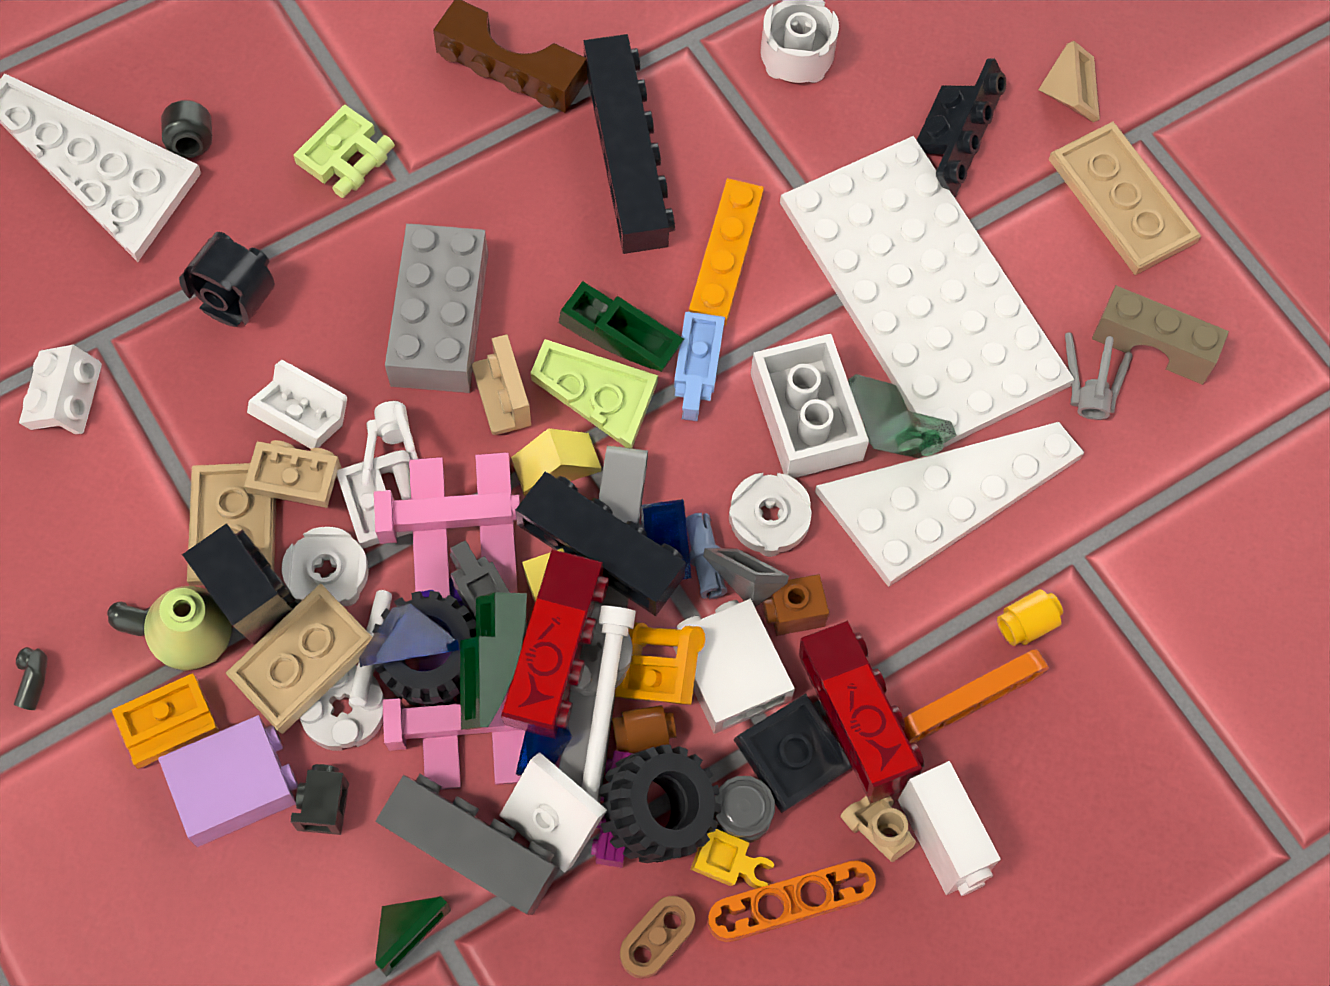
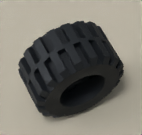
M421 591L411 593L412 600L405 602L403 597L394 601L397 606L395 610L391 612L386 608L381 614L384 620L382 625L375 623L372 633L376 640L370 642V651L375 658L372 660L374 667L387 687L398 698L406 699L411 705L418 707L422 703L427 707L437 706L438 702H444L445 705L455 702L453 697L460 693V640L476 637V621L473 619L470 611L464 605L460 606L457 599L450 595L445 599L442 598L440 592L430 591L429 597H423ZM428 629H440L449 633L453 639V648L444 664L430 671H416L409 668L405 662V652L409 642L415 635Z
M671 745L652 747L622 758L615 763L617 767L610 769L604 778L609 783L601 785L598 793L599 796L604 797V803H601V805L607 809L604 814L606 822L602 823L601 827L604 833H612L613 838L609 842L615 849L625 847L623 855L629 859L639 857V862L658 863L688 856L697 852L696 848L706 845L710 840L707 833L715 832L718 822L713 817L721 812V804L715 803V795L720 794L718 785L712 786L710 778L714 776L710 768L702 769L700 767L703 760L699 756L694 754L687 757L688 749L680 746L672 748ZM652 781L664 789L670 801L671 814L666 827L661 826L655 821L648 808L647 794Z

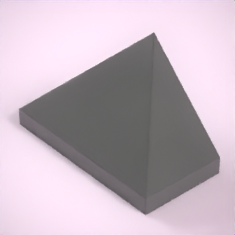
M704 549L703 557L743 601L751 598L755 607L788 583L789 575L739 549Z

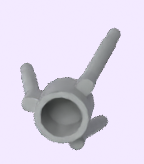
M1068 332L1065 334L1069 372L1074 378V381L1071 383L1072 396L1070 405L1078 406L1077 412L1084 418L1092 420L1106 419L1110 416V413L1115 412L1116 399L1128 371L1132 353H1125L1112 387L1109 389L1110 384L1107 382L1114 339L1108 336L1105 340L1098 379L1087 380L1085 386L1081 388L1073 335Z

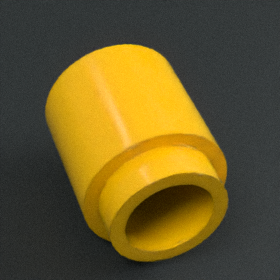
M1038 589L1005 607L1003 614L997 617V623L1002 635L1012 646L1020 643L1027 645L1061 625L1060 616L1063 615V608L1054 594H1047L1045 591Z

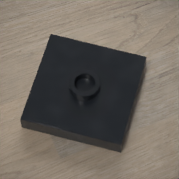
M806 693L733 739L759 780L771 790L775 805L781 813L852 768L845 751Z

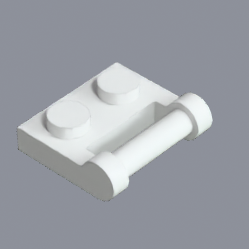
M405 450L395 451L374 458L369 484L366 486L361 484L363 462L337 471V477L359 545L363 549L380 543L375 532L374 491H386L381 475L388 472L393 473L402 500L411 499L410 457ZM413 531L397 532V537L413 534Z

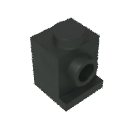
M315 764L312 766V770L307 771L306 783H299L296 795V808L301 809V813H292L291 823L297 831L341 835L349 783L345 775L338 772L339 769L337 767Z

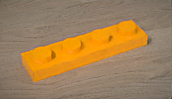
M727 178L689 312L725 317L724 325H727L762 201L763 186Z

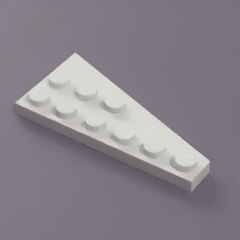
M1056 422L817 485L815 493L889 587L1080 460L1084 451L1063 426Z

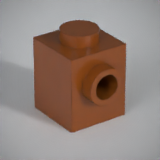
M820 574L790 579L785 586L762 602L766 623L774 624L776 636L825 627L829 616Z

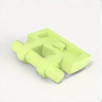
M344 104L293 156L297 165L324 184L334 174L339 176L341 179L332 189L339 197L344 198L351 190L356 191L365 182L364 177L374 167H380L387 160V154L394 148L395 144L386 135L382 136L377 143L371 141L370 138L375 134L374 125ZM359 151L364 156L352 167L347 161Z

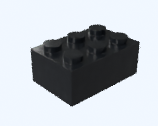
M226 523L182 554L230 623L254 645L293 610L290 604L296 599L283 581L271 569L272 566L243 529L235 533Z

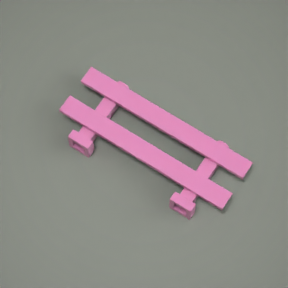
M509 453L475 455L477 495L445 497L442 457L409 460L411 499L394 501L391 490L374 491L375 532L380 544L397 543V532L413 531L416 592L434 590L440 592L442 598L445 599L450 595L447 528L480 526L481 557L485 556L489 563L493 562L510 593H518L513 520H517L515 509L520 504L519 495H511ZM427 630L418 633L419 671L434 670L446 662L453 648V639L449 633L446 632L448 639L446 648L438 653L428 651L422 643L423 634ZM508 691L489 727L471 730H461V704H456V696L453 697L455 702L449 705H445L444 702H438L437 706L426 707L425 704L421 703V707L405 708L400 698L383 700L384 743L388 750L407 749L406 739L423 738L424 775L441 785V790L461 788L458 735L492 732L495 785L517 784L529 763L527 731L506 726L501 718Z

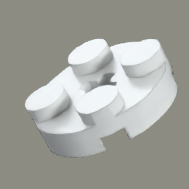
M758 473L746 478L735 489L729 511V523L735 536L746 547L760 552L764 556L773 557L780 552L791 550L804 539L811 521V502L806 489L791 476L777 473V476H763L764 473ZM764 505L769 509L777 506L780 509L777 514L779 519L775 521L771 519L765 520L762 518L763 511L760 508Z
M335 527L314 528L304 533V538L298 540L294 546L293 543L290 545L283 558L282 575L287 588L298 604L320 583L342 606H351L356 603L360 592L366 585L369 567L363 548L349 533ZM324 560H330L332 567L336 568L334 573H331L326 578H321L319 573H314L315 568L322 567Z
M356 665L300 717L302 726L309 738L325 749L343 751L342 748H351L355 745L357 747L362 746L378 733L383 724L384 696L374 676L372 677L366 705L355 706L349 702V706L352 708L349 714L341 712L338 717L332 715L334 712L332 703L336 699L342 700L344 697H350L357 670Z

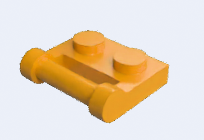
M634 622L633 629L628 630L633 647L630 668L626 672L627 675L622 683L616 688L615 697L691 705L698 652L705 645L704 630L699 626H685L682 630L648 627L645 623ZM647 644L678 647L676 658L641 656L642 648Z

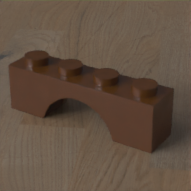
M454 0L433 29L436 52L445 60L458 62L471 68L477 75L484 78L490 77L504 84L515 93L522 92L536 99L547 108H555L566 113L587 81V58L555 43L533 53L524 54L508 51L492 39L488 12L463 0Z

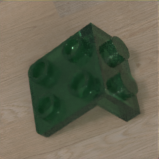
M858 374L848 379L869 443L873 449L919 459L922 456L932 455L941 451L944 448V443L957 436L951 421L908 411L896 385Z

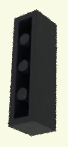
M545 471L515 509L517 526L554 550L563 548L565 553L602 562L603 577L609 578L608 585L654 616L659 613L685 577L686 562L682 560V555L675 548L665 543L661 546L647 537L648 534L641 526L632 521L625 523L612 515L613 511L608 505L599 499L593 498L589 500L578 493V488L563 476L555 478Z

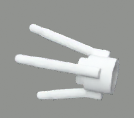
M388 401L378 405L374 410L375 419L366 423L368 438L361 484L364 486L369 484L377 436H380L388 444L403 442L410 460L418 459L409 428L406 406L401 402Z

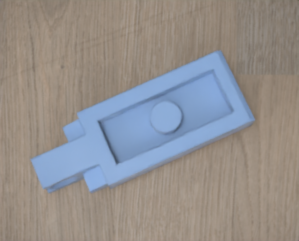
M685 312L681 336L684 338V341L679 349L674 380L675 396L684 397L682 406V419L698 421L701 400L711 401V395L714 393L725 321L723 316Z

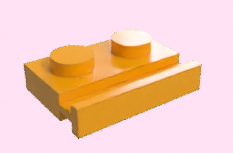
M194 673L111 709L126 748L131 755L133 765L137 769L159 760L158 758L219 732Z

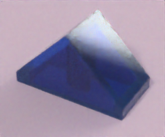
M684 500L641 505V527L648 534L647 537L660 546L665 543L675 548L682 555V560L686 562L683 580L691 579Z
M410 603L391 609L360 655L359 663L360 667L453 652L459 650V644L456 639Z

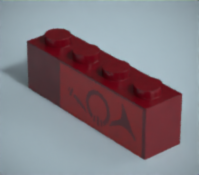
M551 550L515 673L502 710L501 718L504 725L556 739L559 727L566 729L573 706L572 702L567 701L571 685L579 686L585 666V660L579 659L584 643L589 645L592 643L596 630L597 619L591 618L595 603L604 602L608 589L609 578L603 577L602 562Z
M847 620L802 637L800 640L799 658L871 804L902 792L909 779L921 774L924 767V759L917 744L914 742L910 744L903 731L905 729V722L899 708L896 705L891 706L885 695L887 689L881 672L877 668L872 670L866 658L868 657V649L864 638L860 633L854 634Z

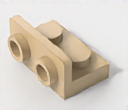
M507 334L492 338L494 354L487 355V359L472 363V370L493 435L531 426L528 399Z
M273 440L270 444L257 441L244 488L247 493L327 508L335 478L338 479L337 471L342 469L338 456L322 448H312L310 451L296 449L293 445L284 441Z

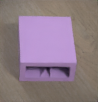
M259 715L158 758L187 837L196 847L296 804L292 790L298 788V783L289 763L282 766L276 753L283 749L279 735L273 725L266 727Z

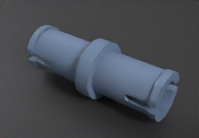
M695 513L684 520L692 550L689 553L690 564L696 567L701 597L706 599L709 593V599H714L726 594L727 587L723 577L703 557L705 548L720 547L715 544L710 515L705 513L702 519V513Z

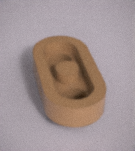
M668 896L660 899L622 942L620 961L628 974L644 979L654 976L661 970L688 939L694 929L695 913L692 906L681 897ZM670 914L677 915L681 920L680 926L676 929L667 928L664 924L666 916ZM639 948H646L651 953V959L646 963H639L634 958L635 951Z

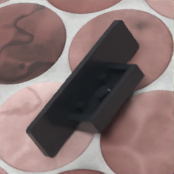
M988 58L975 86H941L917 138V142L925 154H944L936 171V177L941 187L950 190L954 198L957 196L961 184L966 180L969 166L974 155L979 151L984 132L993 119L994 110L1000 96L1004 94L1006 89V77L995 58Z

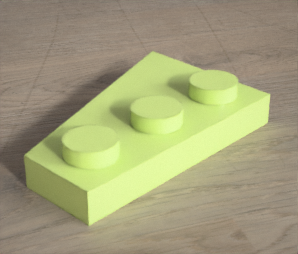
M544 339L531 371V380L624 447L633 448L658 383V375Z

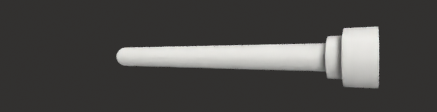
M601 606L599 624L603 625L601 633L606 635L581 787L596 801L598 800L623 637H628V630L633 629L636 614L635 610L615 606Z

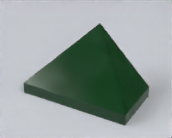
M439 896L382 906L375 964L386 977L451 911L448 903Z

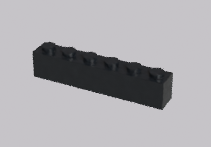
M628 34L583 40L584 57L587 58V80L622 253L627 254L667 248L669 246V232L675 231V221L672 208L665 209L663 199L668 198V189L665 175L658 176L656 166H661L660 150L658 143H651L649 134H654V124L651 111H644L643 102H647L644 79H637L636 71H640L638 49H631Z

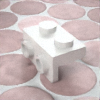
M75 345L39 351L33 365L34 371L29 389L23 400V410L19 424L30 430L61 426L73 434L84 433L102 366L101 362Z
M280 360L275 365L273 381L249 400L247 413L310 449L319 448L343 426L347 396L284 360Z

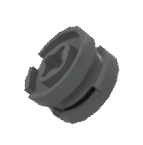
M736 776L728 779L719 787L720 794L715 796V803L721 804V812L713 817L718 822L716 829L749 843L759 840L768 831L775 813V800L771 790L761 780L752 776Z

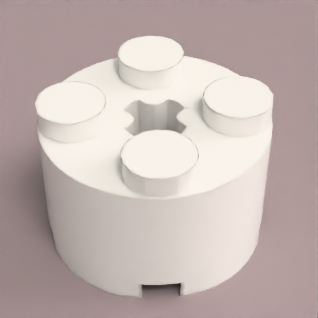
M782 0V2L774 7L772 4L768 8L763 22L761 57L769 76L795 83H815L824 78L825 73L831 67L834 60L839 21L835 12L833 11L832 14L825 7L823 0Z

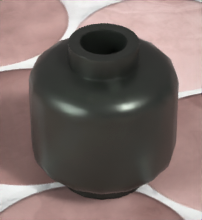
M180 100L171 103L165 108L161 116L162 142L166 149L184 158L199 156L206 152L212 143V120L208 110L200 103L191 100Z

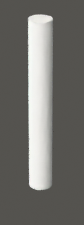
M385 590L376 592L366 630L375 640L376 637L372 633L375 623L382 625L384 620L381 614L386 608L389 610L392 600V594ZM371 651L358 662L349 697V702L355 706H364L367 702L375 669L372 662L375 658Z

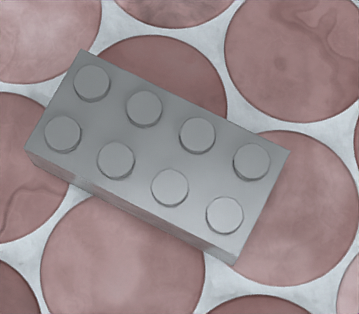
M406 223L385 361L390 387L470 393L473 373L472 363L475 358L488 260L485 230Z

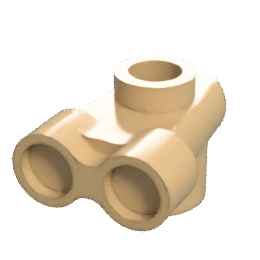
M865 796L862 800L848 806L841 814V818L853 833L860 831L891 862H894L912 849L916 843L908 831V820L901 811L892 808L894 800L890 796L871 804ZM884 834H892L895 837H887Z

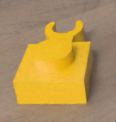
M718 829L715 832L707 833L710 840L705 846L698 847L690 870L728 886L735 885L738 876H741L749 886L755 889L768 885L767 882L756 878L754 869L757 865L768 870L772 869L774 863L765 857L751 858L746 856L749 842Z

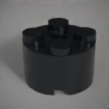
M215 232L207 240L179 277L180 286L186 296L190 299L195 294L203 302L199 309L211 318L233 327H238L241 321H243L244 325L248 324L275 285L274 278L267 268L270 263L269 258L257 248L252 247L248 250L234 242L223 232Z

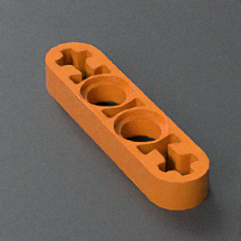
M1038 649L1031 650L903 718L905 722V729L903 731L910 744L916 743L1044 674L1049 669V666Z
M858 860L848 861L726 897L715 902L711 907L707 920L708 928L716 939L723 942H733L854 906L866 901L874 891L876 885L875 874L872 868L864 862ZM854 871L857 878H865L866 882L861 887V893H856L853 887H847L839 890L837 893L841 900L834 901L833 886L827 877H834V886L846 882L849 872ZM808 883L820 885L825 892L823 904L818 907L806 905L800 896L801 888ZM769 895L777 897L783 905L781 916L772 920L764 918L758 911L760 899ZM750 902V914L756 923L755 926H748V917L736 921L734 931L728 932L725 925L717 926L716 921L721 918V910L728 909L731 915H737L745 912L746 908L742 903Z

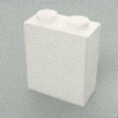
M751 598L741 603L738 600L728 601L715 610V614L700 619L699 616L690 617L677 625V629L680 630L685 626H699L705 632V645L698 652L693 690L714 734L790 702L795 690ZM673 646V648H674V650H675V652H676V654H677V648H678V647Z
M950 761L909 779L898 802L945 894L948 895L958 890L961 896H964L985 885L984 881L993 876L991 870L1001 858Z

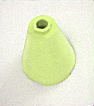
M181 586L165 592L152 604L145 619L144 633L147 645L157 659L168 667L188 671L209 665L221 656L228 646L232 633V624L207 589L197 586Z

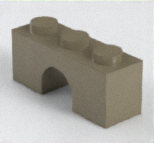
M1116 285L1104 308L1092 340L1105 344L1106 338L1111 336L1114 339L1112 348L1124 353L1130 352L1131 348L1136 345L1155 347L1165 353L1169 359L1165 370L1203 385L1218 361L1229 331Z

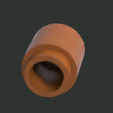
M662 705L621 712V717L612 718L616 749L620 752L628 751V753L634 754L652 747L670 745L669 739L677 738L673 713H664Z

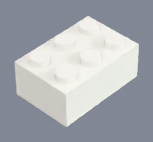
M831 334L753 353L751 377L784 474L797 478L863 461L869 439Z

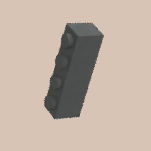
M419 773L416 780L403 775L375 822L525 914L533 915L560 870V867L551 863L555 854L531 841L527 848L513 840L517 831L495 818L489 825L475 817L479 808L456 796L453 803L438 794L442 786Z

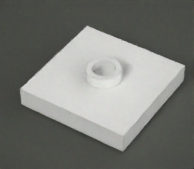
M539 752L528 763L499 816L530 843L533 841L555 854L551 861L565 873L576 862L607 809Z

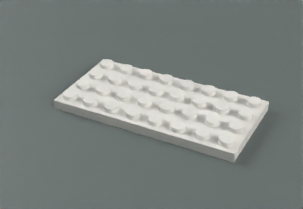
M914 136L781 195V206L934 452L1071 386V383L1074 381L1073 376L950 190L941 187L936 177V169Z

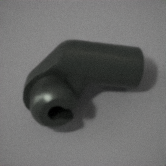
M125 602L113 603L107 611L108 622L117 631L135 636L145 635V619L150 607L142 610L128 606Z
M29 647L21 649L17 654L15 662L18 669L25 671L14 705L27 710H36L45 682L48 658L39 648L35 650Z

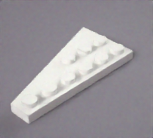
M4 74L0 79V124L139 262L200 176L199 165L7 74Z

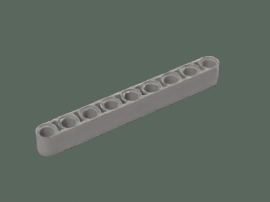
M607 445L599 500L608 505L613 511L612 515L625 523L632 521L639 525L648 450ZM608 585L604 602H596L594 609L601 608V606L627 608L629 599ZM585 643L579 658L587 657L590 662H594L597 660L596 652L601 648L598 645L592 646ZM570 690L569 702H572L573 706L568 725L564 731L559 769L577 785L582 787L596 696H584L582 693ZM614 691V698H613V704H612V711H611V717H610V723H609V730H608V736H607V742H606V749H605V755H604V762H603V768H602L600 786L603 785V781H604V774H605V767H606V759H607V752H608V745H609V738H610V730H611V723H612V716H613V709H614V701H615V691ZM598 795V800H597L598 803L601 802V801H600L601 796H599V795Z

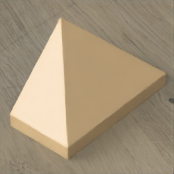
M1072 41L1066 45L1038 90L1088 120L1095 122L1100 118L1094 56L1075 41Z

